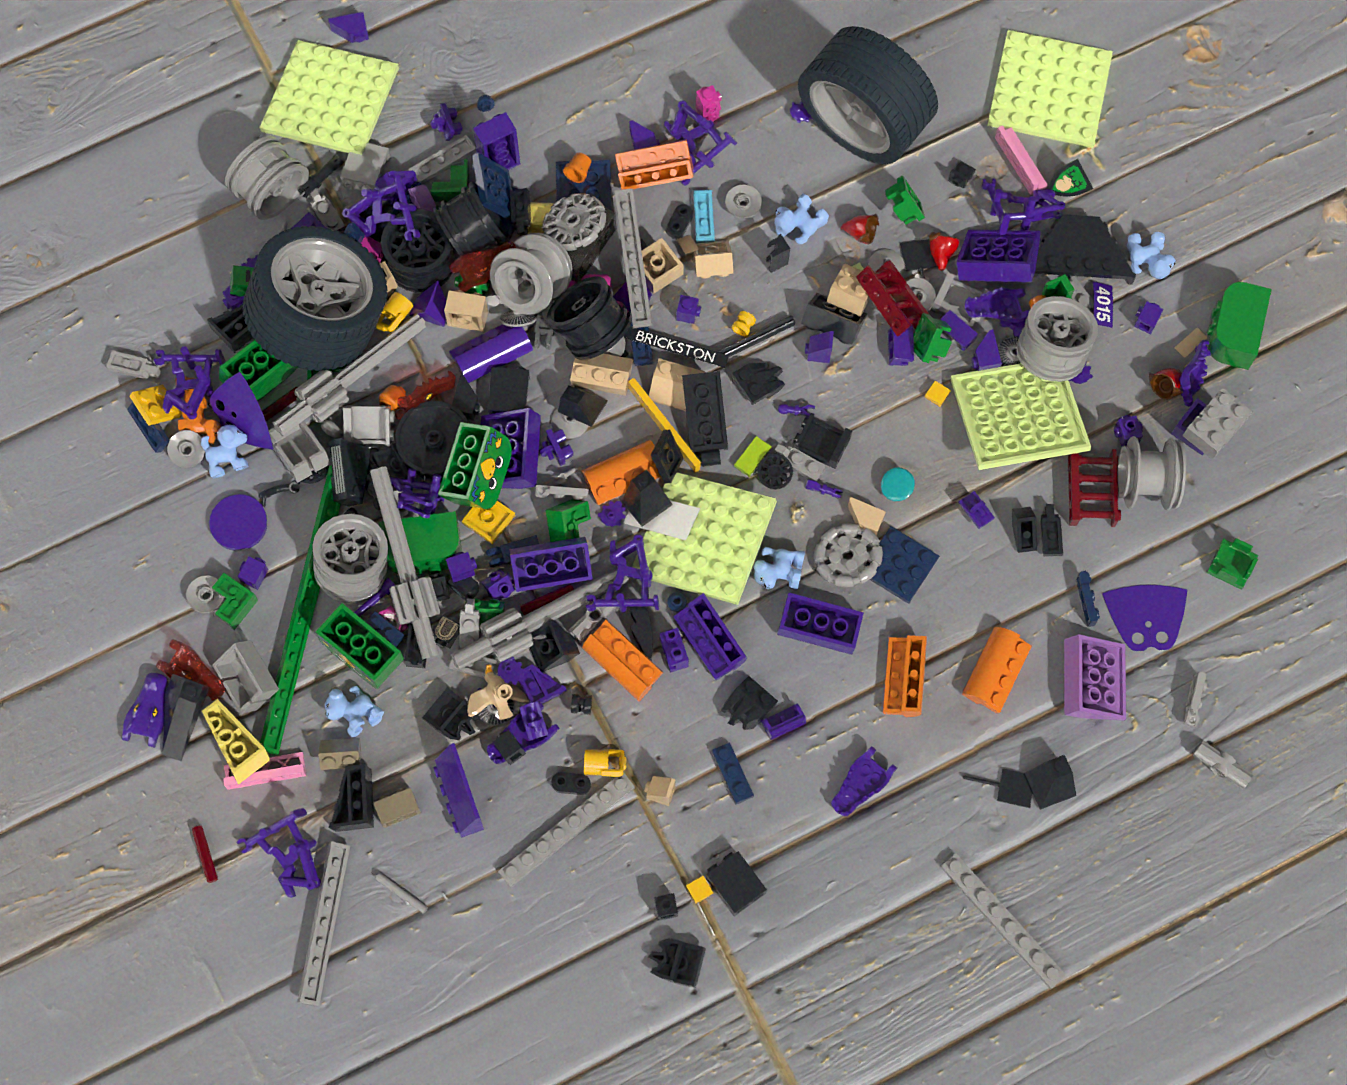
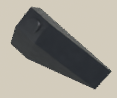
M172 674L165 692L162 755L182 761L210 687Z

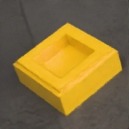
M935 381L925 394V398L941 407L951 390Z
M704 876L686 885L696 904L713 895V891Z

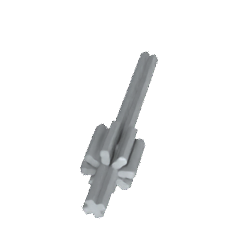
M415 314L334 376L327 369L319 371L295 389L294 393L297 396L296 400L298 403L272 422L274 429L281 436H284L309 416L315 422H323L348 403L349 398L346 395V388L426 328L424 319Z
M387 467L370 470L401 584L392 586L389 589L398 622L401 625L412 622L422 659L437 656L439 654L428 617L440 614L431 578H417Z
M618 567L521 617V614L516 609L511 608L482 623L480 629L483 638L451 654L455 666L460 670L490 653L498 662H502L533 645V638L530 632L540 628L549 620H555L590 602L587 601V595H594L597 598L605 594L609 584L613 583L616 578ZM627 576L624 577V581L622 584L629 581V578Z

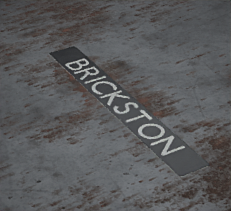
M631 326L624 335L626 339L723 368L726 367L729 355Z

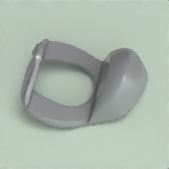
M342 406L330 416L329 420L326 419L321 424L322 430L327 435L334 438L344 437V430L341 431L334 424V420L343 413L345 406Z

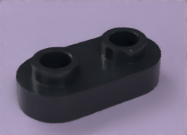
M681 204L675 208L667 224V234L669 237L679 239L685 234L693 216L690 206Z
M559 772L551 780L552 788L558 793L584 795L591 788V781L584 774ZM559 779L565 780L563 785H559L557 782ZM579 781H584L585 784L584 786L579 787L577 783Z

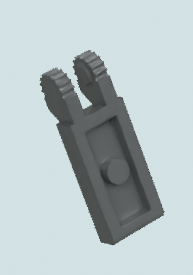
M551 299L549 305L543 311L537 313L534 348H539L540 335L547 336L545 347L548 350L551 348L554 330L547 323L546 317L551 305L555 301Z

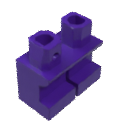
M675 628L659 633V640L670 673L689 667V659L679 629Z

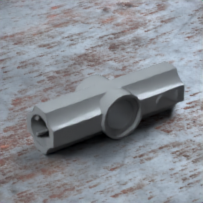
M615 593L612 599H617V595ZM596 607L594 611L587 610L568 630L569 633L581 643L596 627L601 626L604 619L617 607ZM593 613L600 615L596 620L590 618Z
M1204 741L1201 742L1193 754L1194 757L1208 765L1215 775L1227 778L1242 789L1252 779L1253 774L1238 765L1231 755L1219 752Z

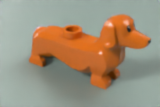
M185 376V381H186V380H191V379H196V378H188L187 376ZM194 388L185 390V402L188 403ZM203 397L196 412L197 417L189 419L182 412L184 419L178 420L179 431L190 430L199 435L206 434V436H209L208 443L214 445L221 425L216 420L204 418V408H207V401Z

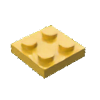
M164 385L134 391L129 396L148 426L180 418L182 414L175 406L171 407L169 413H165L163 402L167 390Z
M497 501L490 509L472 507L463 518L462 524L493 545L515 517V512Z

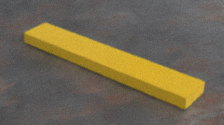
M632 378L629 380L628 389L662 432L663 430H671L684 460L694 473L698 472L701 468L700 460L636 379Z

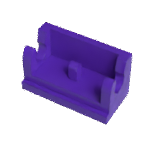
M951 310L940 319L952 328L951 332H945L961 345L963 351L975 342L978 333Z
M912 325L899 337L896 336L892 328L888 330L890 366H907L908 362L914 361Z
M797 703L773 716L761 720V723L770 740H773L806 724L807 719Z

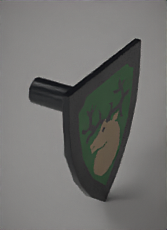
M1075 159L1061 167L1053 176L1048 190H1053L1056 196L1065 197L1077 196L1093 189L1079 159Z

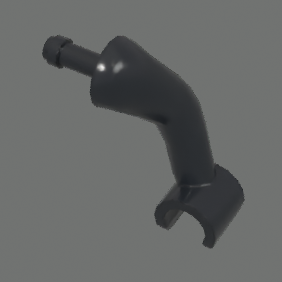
M293 480L290 484L276 485L260 492L259 497H262L261 505L265 507L266 498L284 491L299 492L300 489L294 488L293 484L299 485L300 482L297 483L296 480Z

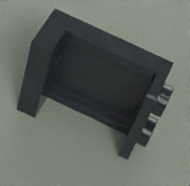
M505 366L492 367L488 401L489 414L527 408L530 380L529 370L523 367L509 369Z
M811 413L809 418L805 417L803 420L801 434L797 433L793 441L795 448L813 459L836 469L851 439L852 430L845 428L842 431L814 418L815 414Z
M739 851L735 854L733 852L727 854L723 858L724 862L719 865L715 863L707 869L708 873L706 874V879L712 883L730 908L729 911L733 916H736L767 893V889Z

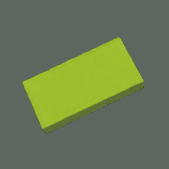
M756 436L734 464V467L750 477L759 466L761 460L769 453L772 446Z

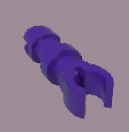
M781 404L778 407V411L781 414L791 413L794 416L801 414L806 417L810 416L807 412L808 409H815L814 405L799 407L796 404L795 406Z
M808 480L805 487L812 491H819L822 495H832L835 498L842 497L835 494V492L843 493L841 489L828 487L825 483L821 485L812 480Z

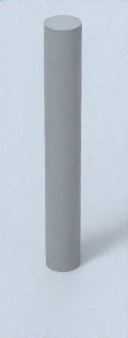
M379 873L376 876L375 880L423 914L427 911L428 907L383 874Z

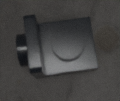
M960 160L956 168L950 172L948 180L953 185L964 189L976 169Z
M440 572L429 574L437 602L450 599L445 575L440 574Z

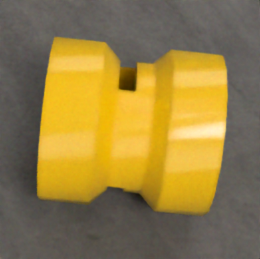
M741 311L737 316L738 320L733 323L731 329L738 335L746 337L750 332V327L755 324L756 318L746 311Z

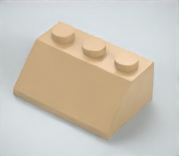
M601 354L588 360L575 358L570 378L571 385L626 396L633 359L608 354Z
M659 359L653 375L649 397L653 402L686 411L682 375L705 372Z

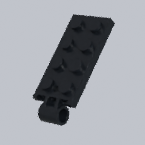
M720 371L682 375L690 449L693 453L700 452L702 467L721 465L719 450H728ZM709 438L711 442L706 443V439Z

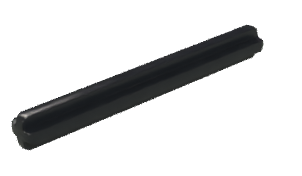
M788 316L716 352L729 355L730 357L794 326L795 320L792 316Z

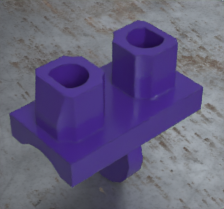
M446 103L440 104L441 109L433 115L434 119L430 122V125L433 129H438V132L443 131L445 140L451 141L454 135L461 134L463 128L460 122H452V120L457 118L456 108H447Z
M552 429L546 430L550 445H548L547 441L542 443L541 456H548L549 460H553L554 456L552 453H554L560 466L565 465V460L572 457L574 453L570 444L562 448L559 446V443L566 441L563 430L560 429L552 432Z
M975 491L958 502L978 529L995 518Z
M538 700L518 706L529 741L548 735Z

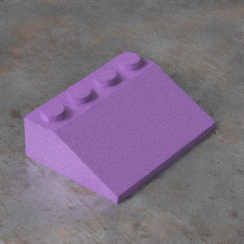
M1080 634L1064 639V715L1088 719L1126 720L1125 644Z

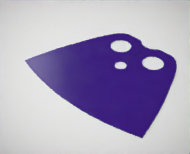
M239 372L226 380L211 395L210 404L213 411L218 415L221 427L225 426V423L228 421L247 434L245 444L273 450L270 433L261 408L245 378ZM216 400L223 402L225 406L224 411L217 408ZM232 412L236 413V418L232 416Z
M1137 585L1102 593L1109 613L1122 639L1131 650L1145 651L1149 647H1154L1157 650L1172 648L1178 637L1187 598L1186 589L1162 585ZM1147 621L1152 623L1150 628L1145 625ZM1165 632L1168 635V641L1166 643H1159L1156 639L1157 633ZM1141 633L1144 636V642L1142 644H1135L1132 641L1133 634Z

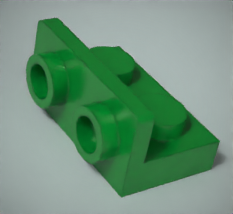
M472 598L475 599V610H479L480 625L505 612V602L497 599L480 601V599Z

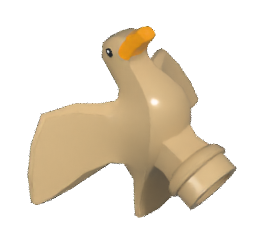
M488 664L484 672V678L488 685L484 689H480L470 695L467 709L468 716L473 717L489 704H494L498 710L499 720L507 719L513 716L508 707L507 700L528 702V698L515 685L507 684L500 676L495 675L491 664Z

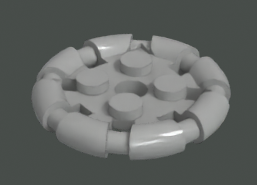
M578 193L572 194L568 198L563 197L551 206L549 213H546L542 230L544 234L556 239L566 251L577 250V247L580 246L586 247L597 239L599 231H602L605 226V208L600 200L594 196L590 197L589 194ZM577 218V220L574 223H570L571 220Z
M845 523L841 527L835 528L834 526L820 537V543L815 546L814 563L817 564L816 570L824 580L829 583L833 582L835 586L854 587L855 584L867 582L877 573L876 569L881 565L883 550L879 546L880 540L875 533L868 528L864 529L859 524ZM845 533V536L838 538V535ZM858 534L862 536L861 540L856 538ZM827 544L831 546L830 550L825 548ZM872 547V550L867 552L866 548ZM848 552L854 554L849 560L843 558ZM830 560V563H831V564L826 565V564L824 563V562ZM858 571V576L851 577L850 573Z

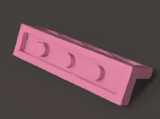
M1003 125L998 127L995 139L1029 194L1033 195L1034 190L1046 189L1048 186L1012 127L1006 130Z
M303 752L270 757L267 764L261 767V771L254 772L239 785L234 776L230 777L229 770L231 769L229 765H224V786L230 790L306 776ZM291 759H300L299 765L287 766ZM272 762H278L282 765L281 768L267 769Z

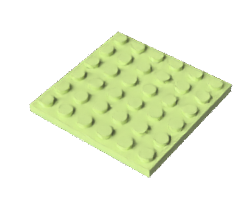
M1008 30L987 126L998 128L1003 125L1005 130L1012 127L1015 132L1093 148L1113 51Z
M298 40L261 123L260 130L261 132L362 155L375 128L399 66L397 63Z
M1021 363L951 375V383L978 470L1090 451L1091 445L1068 380L1057 382L1041 379L1026 370Z
M676 473L672 483L664 485V493L669 500L700 508V511L686 540L646 530L643 542L647 565L653 575L651 581L701 595L704 593L705 596L738 605L777 500L776 498ZM637 555L632 567L640 569Z

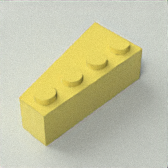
M218 699L202 710L206 722L238 785L270 760L266 749Z

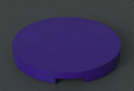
M241 494L231 495L221 500L214 507L210 515L209 527L212 536L222 547L233 551L255 546L264 537L267 530V515L263 506L253 497Z

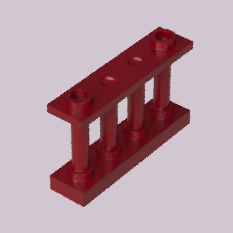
M891 260L886 261L875 273L868 265L856 276L858 282L897 337L904 333L911 324L916 330L922 313L929 314Z
M1112 449L1109 457H1085L1079 453L1068 454L1069 526H1077L1083 518L1111 519V527H1115L1118 521L1121 520V510H1118L1117 466L1119 456H1117V449ZM1081 464L1110 465V475L1082 474V472H1079V466ZM1082 482L1110 483V493L1082 492V490H1079V484ZM1082 500L1110 501L1111 511L1083 510V508H1080V502Z

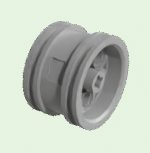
M265 136L251 143L237 156L228 169L225 186L236 197L244 198L247 201L249 210L258 219L268 220L283 212L300 195L298 189L308 180L309 171L298 159L291 158L286 153L284 145L279 143L275 137Z
M1056 296L1041 299L1031 307L1028 313L1025 327L1017 341V356L1026 370L1041 379L1057 382L1070 380L1081 373L1086 364L1089 351H1091L1098 336L1097 321L1087 307L1073 299Z
M356 514L336 516L325 522L318 529L313 541L314 576L323 592L332 598L347 602L360 601L375 594L382 587L388 570V545L384 531L371 519ZM328 556H334L335 558H333V559H328L327 557H328ZM369 557L377 558V560H369Z

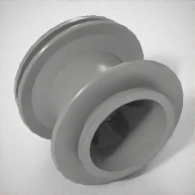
M530 233L519 237L514 241L510 249L503 250L494 258L490 268L491 284L498 298L511 310L525 315H533L543 311L549 305L551 299L559 297L567 289L573 274L571 259L565 248L556 239L543 233Z
M1132 436L1127 446L1122 447L1118 459L1117 486L1120 498H1124L1125 505L1129 509L1135 505L1138 495L1160 496L1162 507L1165 510L1179 508L1183 499L1186 482V453L1183 442L1169 438L1165 442L1162 452L1140 451L1138 439Z

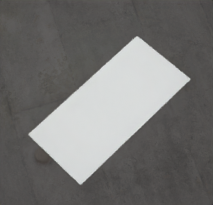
M671 501L673 504L671 507L643 527L640 526L630 512H628L623 523L686 540L700 508Z

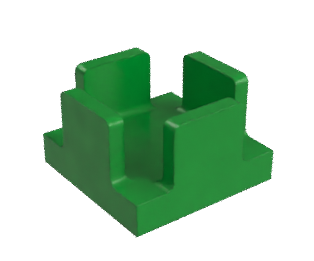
M903 175L898 177L897 183L885 190L887 199L890 200L892 198L896 204L892 207L893 211L905 225L915 219H918V221L923 220L925 214L921 201Z
M922 313L913 334L914 353L922 362L929 363L930 360L938 362L939 358L937 356L945 358L952 341L940 336L943 330L951 332L952 328L945 321L934 319L929 314Z
M1223 538L1207 573L1242 590L1258 561V555L1251 552L1253 546L1235 538L1233 542H1230Z

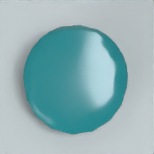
M901 467L888 470L881 481L883 495L892 501L905 500L912 494L915 487L913 475Z

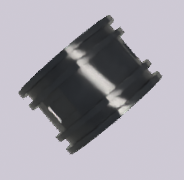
M474 182L469 183V188H461V193L448 202L443 200L441 201V206H433L434 214L453 247L469 266H474L475 260H483V255L493 248H502V242L507 244L511 242L509 233L499 215L483 206L478 197V187Z
M416 209L414 212L410 211L414 229L419 230L420 238H415L412 233V241H406L404 237L407 231L406 224L392 225L391 222H388L382 233L381 247L385 262L396 284L407 291L423 293L436 281L442 286L449 280L456 265L454 247L441 228L435 214L428 210ZM403 212L396 215L397 217H404ZM436 255L439 256L437 259H433V258H432L433 256H436ZM402 260H408L406 263H400Z
M600 276L583 279L565 290L551 305L546 317L547 323L557 335L565 338L566 347L579 360L595 358L611 349L626 334L632 322L631 313L622 302L615 300L612 288Z

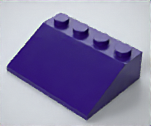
M968 230L956 262L959 280L1032 282L1036 270L1041 232L1007 230L1005 235H1000L999 230Z
M530 408L481 416L480 425L494 428L505 435L511 443V459L502 488L523 489L536 487L541 415Z
M452 743L435 759L437 766L433 768L436 777H441L443 784L439 786L442 795H447L449 803H446L449 815H454L455 821L452 824L455 833L459 832L462 838L482 831L484 828L456 746Z

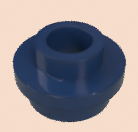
M483 95L478 98V110L488 112L494 108L495 102L489 95Z
M676 592L668 597L667 604L672 611L679 612L686 607L687 600L682 593ZM675 599H679L681 602L679 604H675L673 601Z

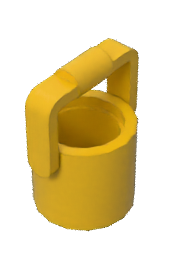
M394 292L385 303L376 328L382 331L393 332L413 308V304L402 294ZM385 317L392 321L390 325L381 322Z
M585 749L584 775L623 776L627 762L626 757H624V751L616 749ZM609 757H619V769H609Z

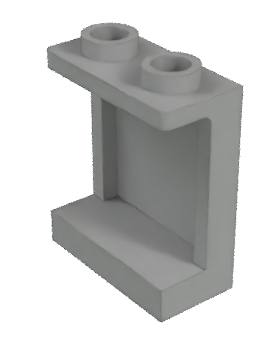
M367 143L362 155L349 152L340 176L342 185L348 189H374L375 182L381 176L385 162L388 163L390 160L389 148Z
M948 272L933 303L932 311L944 316L951 310L973 328L974 323H979L981 317L968 316L964 303L968 297H980L989 290L985 289L984 292H981L955 281V275Z
M345 405L343 408L344 440L355 444H386V446H390L392 441H395V430L391 428V422L395 420V413L391 411V406Z

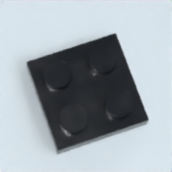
M670 429L663 430L651 453L652 461H654L658 473L665 484L672 483L684 459Z

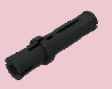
M334 155L331 160L315 175H311L308 181L298 189L301 195L305 193L303 195L304 198H307L315 189L320 188L321 183L343 164L341 158L338 161L336 160L339 156Z

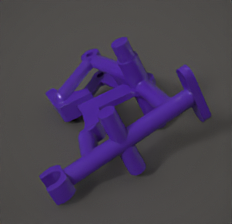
M684 100L678 103L679 109L673 125L667 120L664 122L665 127L676 140L682 137L684 140H687L694 173L704 165L712 168L714 166L712 158L730 143L734 146L738 144L727 131L724 133L726 138L722 140L714 123L699 115ZM688 115L700 126L690 131L686 129L684 125ZM709 133L717 146L706 155L702 151L697 152L693 139ZM695 155L700 159V160L697 161V162H696V159H695V157H694ZM690 179L682 180L681 183L686 186L689 184Z
M389 171L387 173L388 177L394 178V184L382 189H363L361 195L364 198L350 208H345L342 212L344 217L349 218L365 234V237L376 233L377 223L389 221L392 225L406 224L407 231L404 234L406 241H412V233L415 238H420V232L414 229L410 211L414 212L416 210V206L407 202L402 178L406 177L403 172ZM397 191L400 202H395L394 208L402 210L404 217H397L389 213L382 214V200H391V193ZM373 205V216H369L364 220L359 214Z
M994 178L991 183H987L986 179L982 181L981 186L984 190L988 191L992 201L990 215L998 216L1000 235L1006 234L1010 220H1022L1021 230L1028 231L1031 222L1050 218L1060 219L1063 215V212L1059 210H1063L1066 204L1054 198L1055 192L1053 190H1034L1031 197L1013 196L1010 192H1003L1001 189L995 190L996 180ZM1007 199L1008 203L1023 204V212L1004 213L1000 200Z
M186 346L181 347L180 351L182 354H165L163 350H156L157 356L161 358H154L155 364L161 366L165 364V361L171 362L172 373L177 378L176 389L166 391L163 402L165 413H169L171 407L175 406L185 413L189 419H195L197 417L196 412L205 393L208 397H211L214 393L210 378L213 362H219L220 366L226 362L221 350L216 349L215 355L190 354ZM179 362H186L189 369H194L197 378L185 381V375L183 370L179 368ZM195 362H205L204 369L200 365L196 366ZM194 388L188 403L181 399L185 395V390Z
M409 468L407 480L389 477L391 485H394L397 491L401 492L398 493L397 508L417 513L423 518H430V515L436 512L437 501L444 502L445 498L438 495L441 486V475L434 474L431 483L414 481L416 469ZM415 488L428 490L429 493H413L412 491ZM415 501L423 504L425 508L421 510L408 504H414Z
M635 535L633 540L616 549V541L612 540L610 542V563L618 566L616 578L613 583L609 584L604 599H596L594 595L586 596L587 601L594 602L592 605H586V609L594 611L596 607H619L620 612H625L627 607L655 606V610H659L658 595H654L653 599H649V588L651 587L653 575L647 565L643 537ZM636 550L640 569L627 566L625 559L626 556ZM625 576L642 581L641 599H625L622 593L617 594V599L612 598L614 592L621 588Z
M304 808L293 810L289 815L269 827L260 829L252 837L241 838L237 841V844L243 842L246 844V848L241 851L242 853L250 852L253 848L252 845L258 843L266 854H272L279 861L284 872L278 879L289 898L296 897L293 886L312 890L321 885V879L318 878L310 851L311 848L316 846L317 842L314 839H303L295 823L296 819L307 815ZM288 825L296 843L289 846L290 852L285 856L277 846L271 847L264 838L279 832L281 828ZM299 857L306 878L294 876L296 869L292 864Z

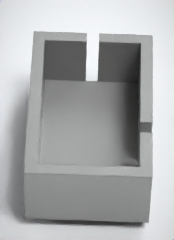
M1223 388L1183 434L1184 438L1212 460L1253 412L1240 401L1235 403L1236 398Z
M304 421L284 436H281L274 427L269 430L274 451L297 483L312 475L311 471L317 472L329 465L326 451Z
M251 640L234 643L213 664L220 679L238 676L236 679L225 680L223 685L240 714L257 711L266 702V699H269L279 690Z

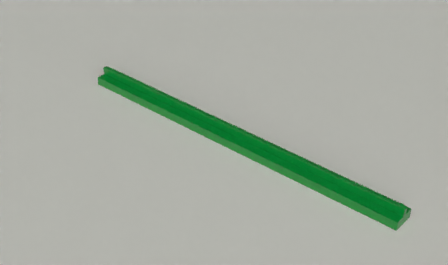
M332 465L328 469L275 680L279 690L271 696L260 739V744L266 749V752L274 755L279 754L320 589L314 576V537L318 529L325 522L338 516L341 505L333 501L331 477H333Z

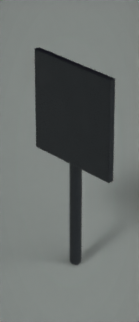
M929 239L900 243L906 271L920 270L921 278L925 279L924 269L937 267L931 253Z
M1002 769L1000 783L966 775L963 776L965 780L999 787L997 797L999 802L1026 808L1031 806L1033 793L1024 773Z

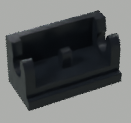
M779 234L777 238L767 244L768 248L775 245L774 250L766 258V262L771 260L769 267L771 273L789 263L790 247L782 234Z
M409 624L404 657L406 667L425 669L427 658L422 659L413 624Z

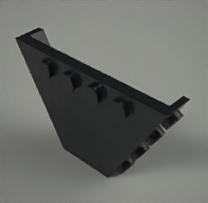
M1063 214L1059 220L1056 219L1051 226L1053 230L1050 234L1046 233L1041 241L1043 244L1038 249L1035 274H1066V276L1125 279L1128 284L1133 285L1136 274L1127 263L1125 254L1119 250L1116 239L1110 235L1107 224L1100 217Z

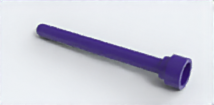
M387 578L381 589L355 610L354 613L359 617L363 615L386 594L389 595L390 587L395 586V584Z

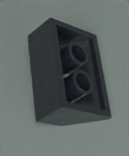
M816 293L807 305L801 324H804L810 330L816 329L822 333L834 331L833 337L839 339L844 344L852 345L863 326L867 313L863 312L861 316L828 303V297Z

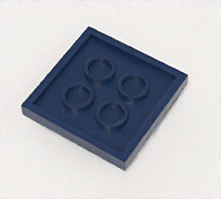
M480 153L473 154L472 166L476 175L475 183L478 187V197L483 206L511 221L510 192L512 191L509 170Z
M591 160L587 177L583 183L573 182L564 175L563 169L570 161H556L557 201L563 197H571L572 194L592 193L603 204L605 213L612 212L610 160Z
M890 526L879 543L883 550L881 565L877 567V573L870 580L909 604L940 556Z

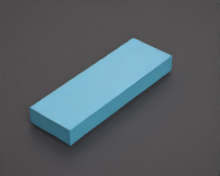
M694 190L696 243L714 242L712 190Z

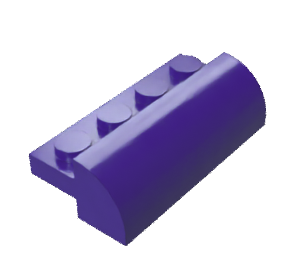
M502 324L450 350L449 353L461 375L470 383L490 373L492 367L503 366L533 351V347L522 326L511 327Z
M704 593L691 601L685 609L673 616L716 681L731 670H736L746 661V655Z

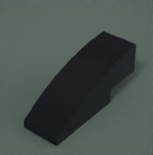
M646 606L628 607V611L635 623L630 626V632L641 652L652 661L653 633Z

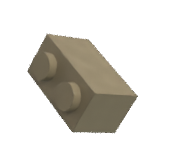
M360 738L320 740L318 752L320 769H345L346 766L361 765L362 751Z
M400 788L395 791L396 794L389 797L388 795H383L373 803L383 828L421 814L411 788Z

